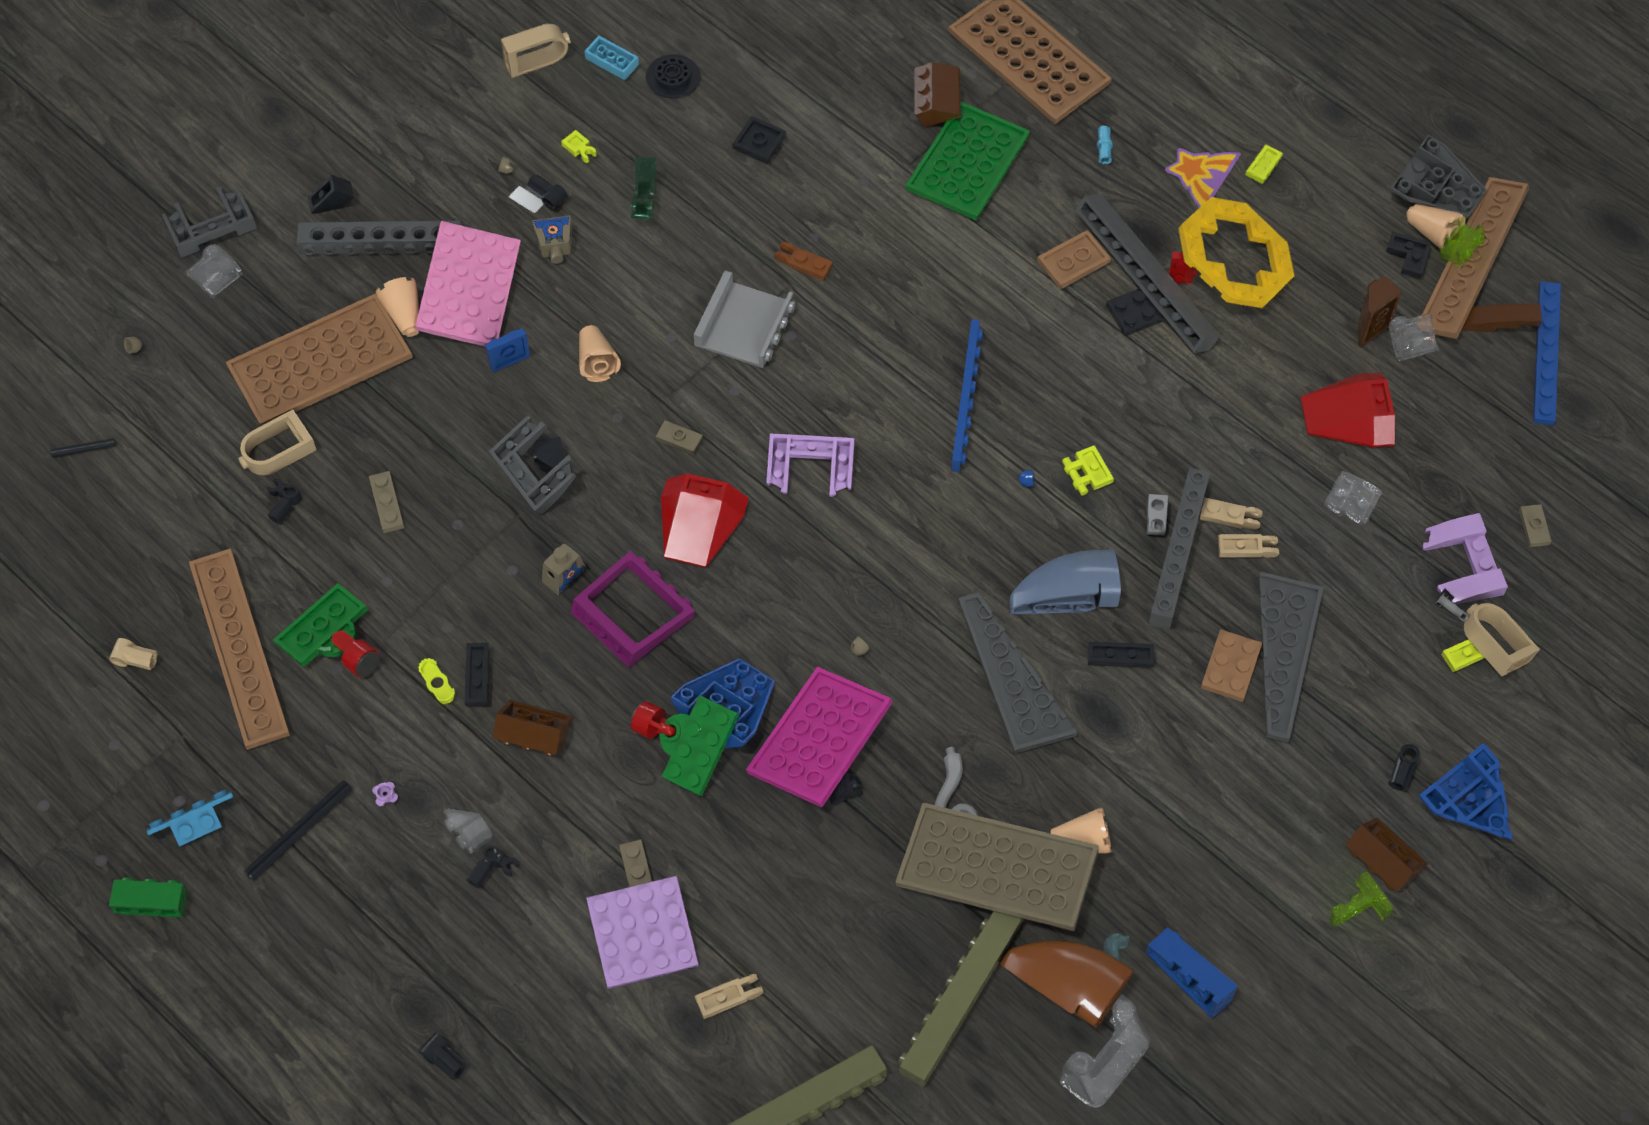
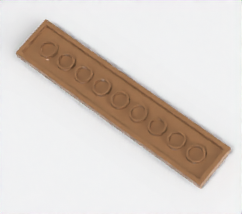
M1489 177L1485 185L1487 191L1473 210L1417 324L1418 331L1455 339L1458 338L1529 190L1528 184Z
M231 548L190 561L189 565L246 749L248 750L290 736Z

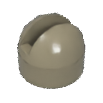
M503 156L499 172L504 174L511 173L515 167L514 162Z
M126 337L124 339L126 352L131 354L140 351L142 347L141 340L138 337Z
M857 637L851 644V651L857 656L864 655L870 649L860 637Z

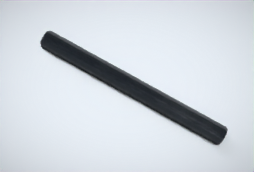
M341 781L244 870L245 875L250 880L256 879L351 791V786L346 781Z

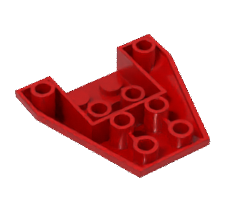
M1380 372L1357 374L1300 397L1308 435L1373 448L1395 445V413L1388 381Z
M687 473L667 479L661 496L664 559L706 568L744 518L749 498L727 482Z

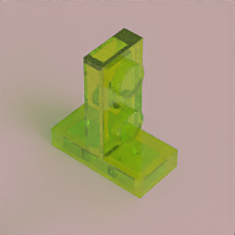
M1367 871L1359 875L1355 883L1361 892L1354 895L1350 899L1351 902L1345 905L1340 903L1332 909L1329 921L1334 928L1370 906L1373 907L1382 921L1390 917L1394 907Z

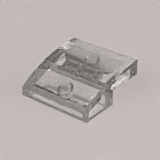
M1342 471L1324 505L1340 517L1345 514L1360 526H1363L1367 523L1383 491L1360 477Z

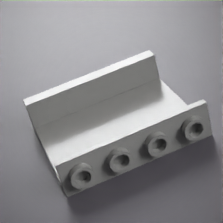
M724 271L695 330L694 346L764 368L766 361L769 362L771 360L773 346H777L779 343L781 329H785L787 326L788 314L794 311L796 302L793 301V292L789 291L786 299L734 283L732 272Z

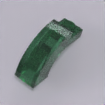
M636 157L631 218L652 219L656 196L657 158Z

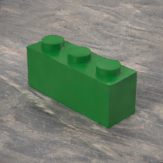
M122 878V880H114L109 907L114 914L183 918L187 890L183 883L175 880H169L165 883L154 879L136 881L132 878Z

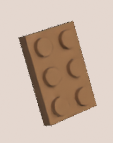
M1088 230L1037 258V262L1060 290L1109 264L1111 260L1110 256Z
M1220 629L1201 689L1243 702L1262 643Z

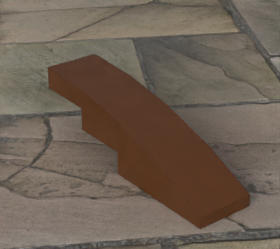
M1497 304L1472 307L1461 331L1495 332L1496 328L1517 329L1519 325L1540 326L1542 322L1541 305Z

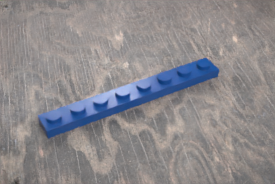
M1540 281L1538 285V304L1541 305L1542 322L1540 326H1537L1533 423L1554 426L1556 422L1561 284Z
M973 319L971 320L951 471L960 472L961 464L965 465L966 452H963V446H967L969 434H965V429H970L971 416H967L968 410L972 411L974 398H970V393H975L976 381H973L972 377L973 375L977 376L978 363H975V358H979L981 346H977V341H982L983 329H979L980 320Z

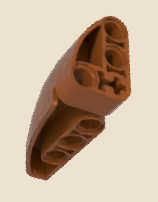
M1040 941L1014 947L1006 953L1000 962L1001 966L1069 1013L1077 1015L1096 1028L1102 1023L1134 972L1133 969L1102 950L1069 941Z

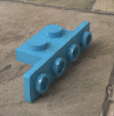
M222 790L214 794V799L205 802L204 799L192 804L193 808L186 812L180 809L170 814L172 818L164 822L162 818L149 824L150 828L146 829L148 835H151L170 826L178 845L181 846L219 829L222 826L213 806L234 797L232 791L227 793L226 790Z

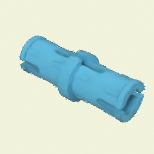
M1107 126L1098 128L1099 140L1097 142V149L1099 150V162H1102V164H1109L1112 161L1111 149L1113 142L1110 139L1111 129L1110 127L1107 128Z

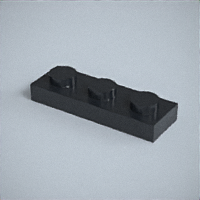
M466 643L465 706H488L489 643Z
M1088 642L1087 665L1153 668L1154 644Z

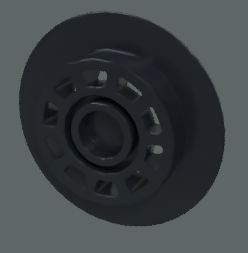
M677 54L657 58L649 65L646 72V81L650 89L654 93L666 98H679L691 93L697 87L700 80V71L696 63L686 56Z

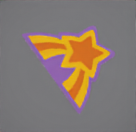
M1179 148L1177 151V162L1166 167L1165 171L1179 177L1183 187L1186 190L1189 189L1194 202L1200 208L1208 199L1215 196L1241 153L1222 152L1211 155L1209 152L1193 154Z

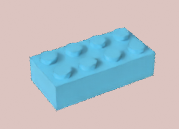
M598 36L585 50L586 60L623 80H626L639 65L638 56L601 36Z

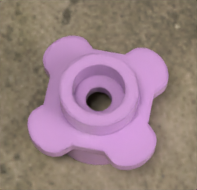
M392 782L381 783L373 788V794L376 795V804L378 806L397 801L398 796L394 793L395 786Z

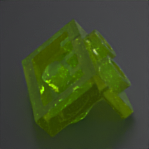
M1463 225L1440 250V257L1461 266L1466 259L1471 257L1472 252L1483 243L1485 239L1483 226L1478 225L1475 229Z

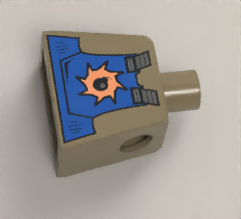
M571 216L532 220L534 235L542 257H551V262L555 264L561 263L563 255L571 253Z
M566 544L556 548L554 553L543 563L542 583L559 595L586 569L580 555Z

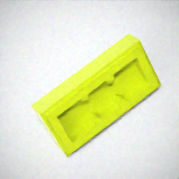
M1265 145L1247 169L1246 176L1263 184L1282 158L1283 153Z

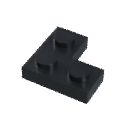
M1392 231L1386 252L1406 257L1401 273L1421 279L1432 243Z

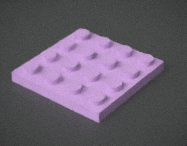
M677 876L586 898L608 989L698 967Z

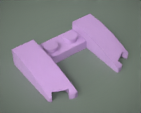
M770 434L766 484L769 486L772 483L782 488L780 490L781 493L787 494L790 457L832 460L829 497L836 496V491L846 487L848 490H851L854 438Z
M1480 513L1456 518L1426 528L1425 534H1430L1429 542L1423 543V551L1463 544L1474 575L1438 585L1437 590L1440 594L1447 590L1454 597L1451 602L1455 605L1505 594L1508 586L1501 568L1497 569L1485 537L1486 528Z

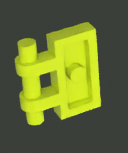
M1095 445L1076 452L1075 458L1077 461L1072 462L1069 457L1062 460L1066 474L1070 475L1075 490H1078L1082 496L1089 492L1086 487L1088 484H1091L1092 488L1096 490L1113 483L1114 478ZM1082 469L1085 476L1080 477L1077 470Z

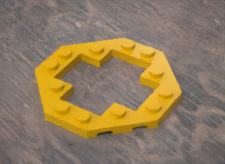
M1211 197L1178 228L1185 263L1190 268L1195 267L1201 273L1200 277L1211 288L1215 286L1222 293L1221 297L1228 303L1263 308L1294 277L1288 242L1247 203ZM1216 219L1246 224L1249 241L1266 244L1272 272L1259 270L1256 273L1258 286L1228 281L1225 264L1206 260L1201 232L1214 235L1218 230Z

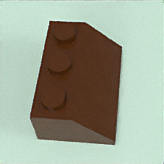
M930 62L914 68L915 116L925 128L961 116L959 67Z
M1385 276L1379 280H1373L1367 287L1368 292L1364 297V304L1360 309L1361 314L1358 320V346L1360 348L1390 327L1402 291Z
M509 700L496 714L492 738L499 740L503 744L512 743L520 745L521 748L526 750L535 749L545 755H556L563 747L573 716Z
M1378 817L1362 824L1345 844L1353 856L1363 860L1372 873L1378 874L1384 880V884L1396 892L1409 884L1428 865L1419 854Z

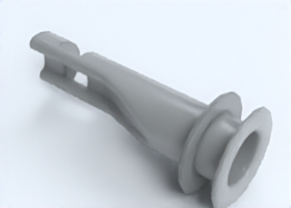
M1444 594L1437 601L1464 623L1469 617L1466 612L1447 599ZM1462 614L1466 615L1465 619L1461 618Z

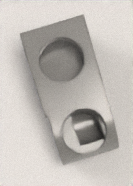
M1148 495L1146 505L1147 535H1165L1168 495Z

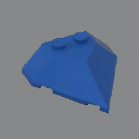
M1484 743L1418 796L1435 815L1509 840L1513 839L1511 830L1509 831L1507 819L1509 815L1503 782L1500 780L1499 760Z

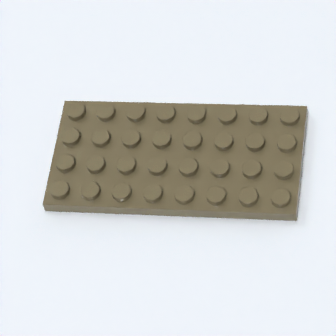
M922 803L895 883L898 887L1074 931L1097 858L1099 845Z

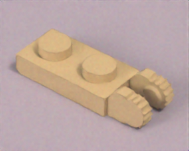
M1204 497L1200 519L1240 529L1257 530L1260 528V522L1251 518H1261L1263 512L1258 508H1246V506Z
M1220 534L1217 538L1219 557L1263 556L1265 558H1275L1279 555L1278 548L1263 547L1276 545L1278 537Z
M752 974L741 979L737 978L696 995L695 1000L703 1018H709L762 995L764 992L762 987L746 992L742 988L758 981L757 975Z

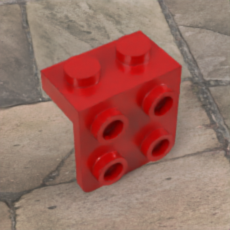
M1172 252L1168 274L1177 284H1192L1193 277L1197 276L1198 270L1195 267L1190 268L1185 263L1183 252Z

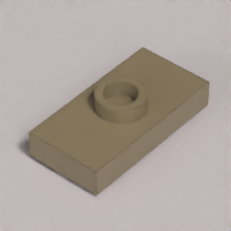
M668 421L663 422L656 435V441L692 455L695 454L703 439L702 434Z
M1542 505L1520 506L1519 513L1528 546L1550 545L1552 541Z

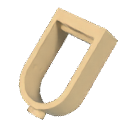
M544 24L501 39L504 62L511 78L554 64L562 59L567 53L568 44L570 43L568 33H562L557 25ZM554 41L545 48L517 57L518 52Z
M292 409L248 433L241 442L242 456L238 460L243 469L248 468L251 472L258 475H270L316 451V447L312 437ZM289 428L299 442L268 460L256 461L249 457L251 450L255 446Z
M1483 603L1480 605L1474 604L1466 611L1469 615L1464 623V632L1467 638L1501 676L1529 663L1540 650L1502 608L1494 604ZM1479 620L1491 624L1516 652L1508 655L1481 625Z

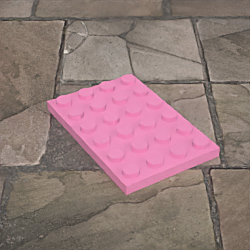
M441 221L415 330L485 346V344L493 339H498L521 240Z

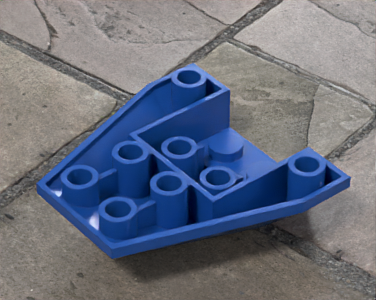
M739 658L683 684L671 696L670 700L678 714L690 715L699 695L739 713L740 715L725 748L744 746L756 733L775 680Z

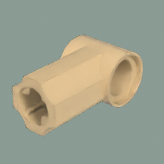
M118 638L109 660L121 667L132 665L151 670L157 662V652L136 646L127 639Z

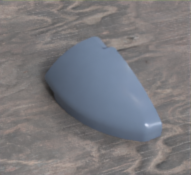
M1114 549L1078 551L1057 557L1041 565L1023 579L1011 593L1009 600L1010 615L1089 612L1095 609V602H1097L1098 607H1118L1121 584Z

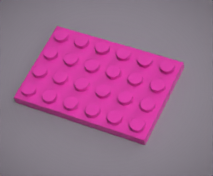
M817 667L751 761L746 771L753 777L822 808L892 705V700L885 695Z

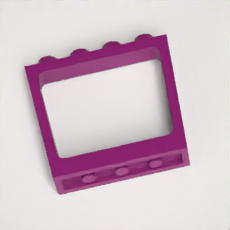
M631 551L575 597L571 608V614L628 668L632 667L653 648L692 620L695 613L688 598H681L676 593V588L672 584H666L657 570L652 571L647 566V562L643 557H637ZM626 569L632 570L679 614L639 643L634 642L591 602Z

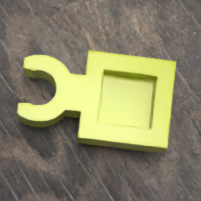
M577 130L561 141L562 146L574 157L580 154L585 163L589 162L587 154H591L594 157L597 156L595 148L591 147L589 141Z

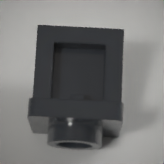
M848 772L844 774L829 797L831 804L838 805L852 795L861 796L863 794L861 789L862 783L857 775Z

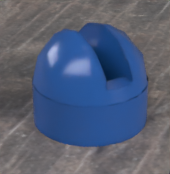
M1033 469L1020 473L1019 481L1024 487L1034 486Z

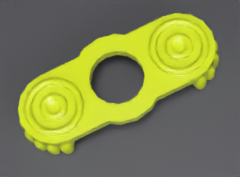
M430 658L422 660L418 668L426 681L428 690L435 695L440 703L448 704L452 702L455 690L450 687L447 677L437 667V662ZM441 678L444 683L440 688H434L431 686L433 679Z

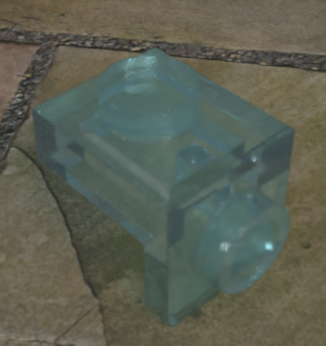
M1122 934L1110 935L1105 940L1104 952L1119 960L1118 949L1128 947L1129 936H1122Z

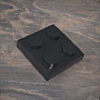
M751 116L733 142V149L768 163L786 137V131Z
M1140 288L1108 300L1106 303L1107 308L1125 337L1159 324L1162 321V317L1155 305Z

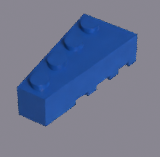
M1167 927L1148 944L1146 954L1211 1019L1232 1001L1238 985L1183 941L1177 932L1171 931Z

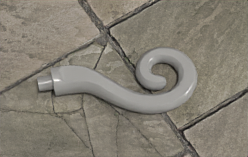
M954 747L946 749L947 756L944 757L946 779L935 802L936 806L946 808L950 797L957 788L963 773L961 754L956 753ZM961 803L952 808V810L978 816L977 811L968 804Z

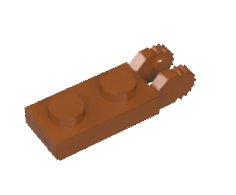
M785 241L781 242L779 246L784 252L777 251L774 254V258L786 264L787 267L824 281L833 266L832 261L798 247L795 248L792 244Z

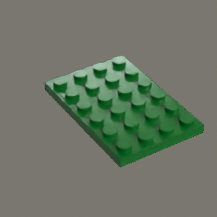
M960 101L961 116L948 120L906 183L905 190L977 221L1029 138L1030 131Z

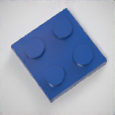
M523 328L513 330L507 335L493 339L485 344L489 367L493 373L530 357L527 335Z

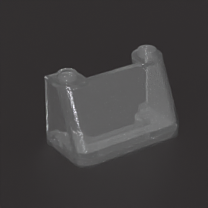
M1121 995L1113 1005V1016L1109 1022L1114 1025V1032L1111 1039L1093 1059L1084 1052H1077L1063 1066L1059 1083L1091 1107H1100L1107 1101L1145 1054L1150 1045V1037L1135 1005L1124 995Z

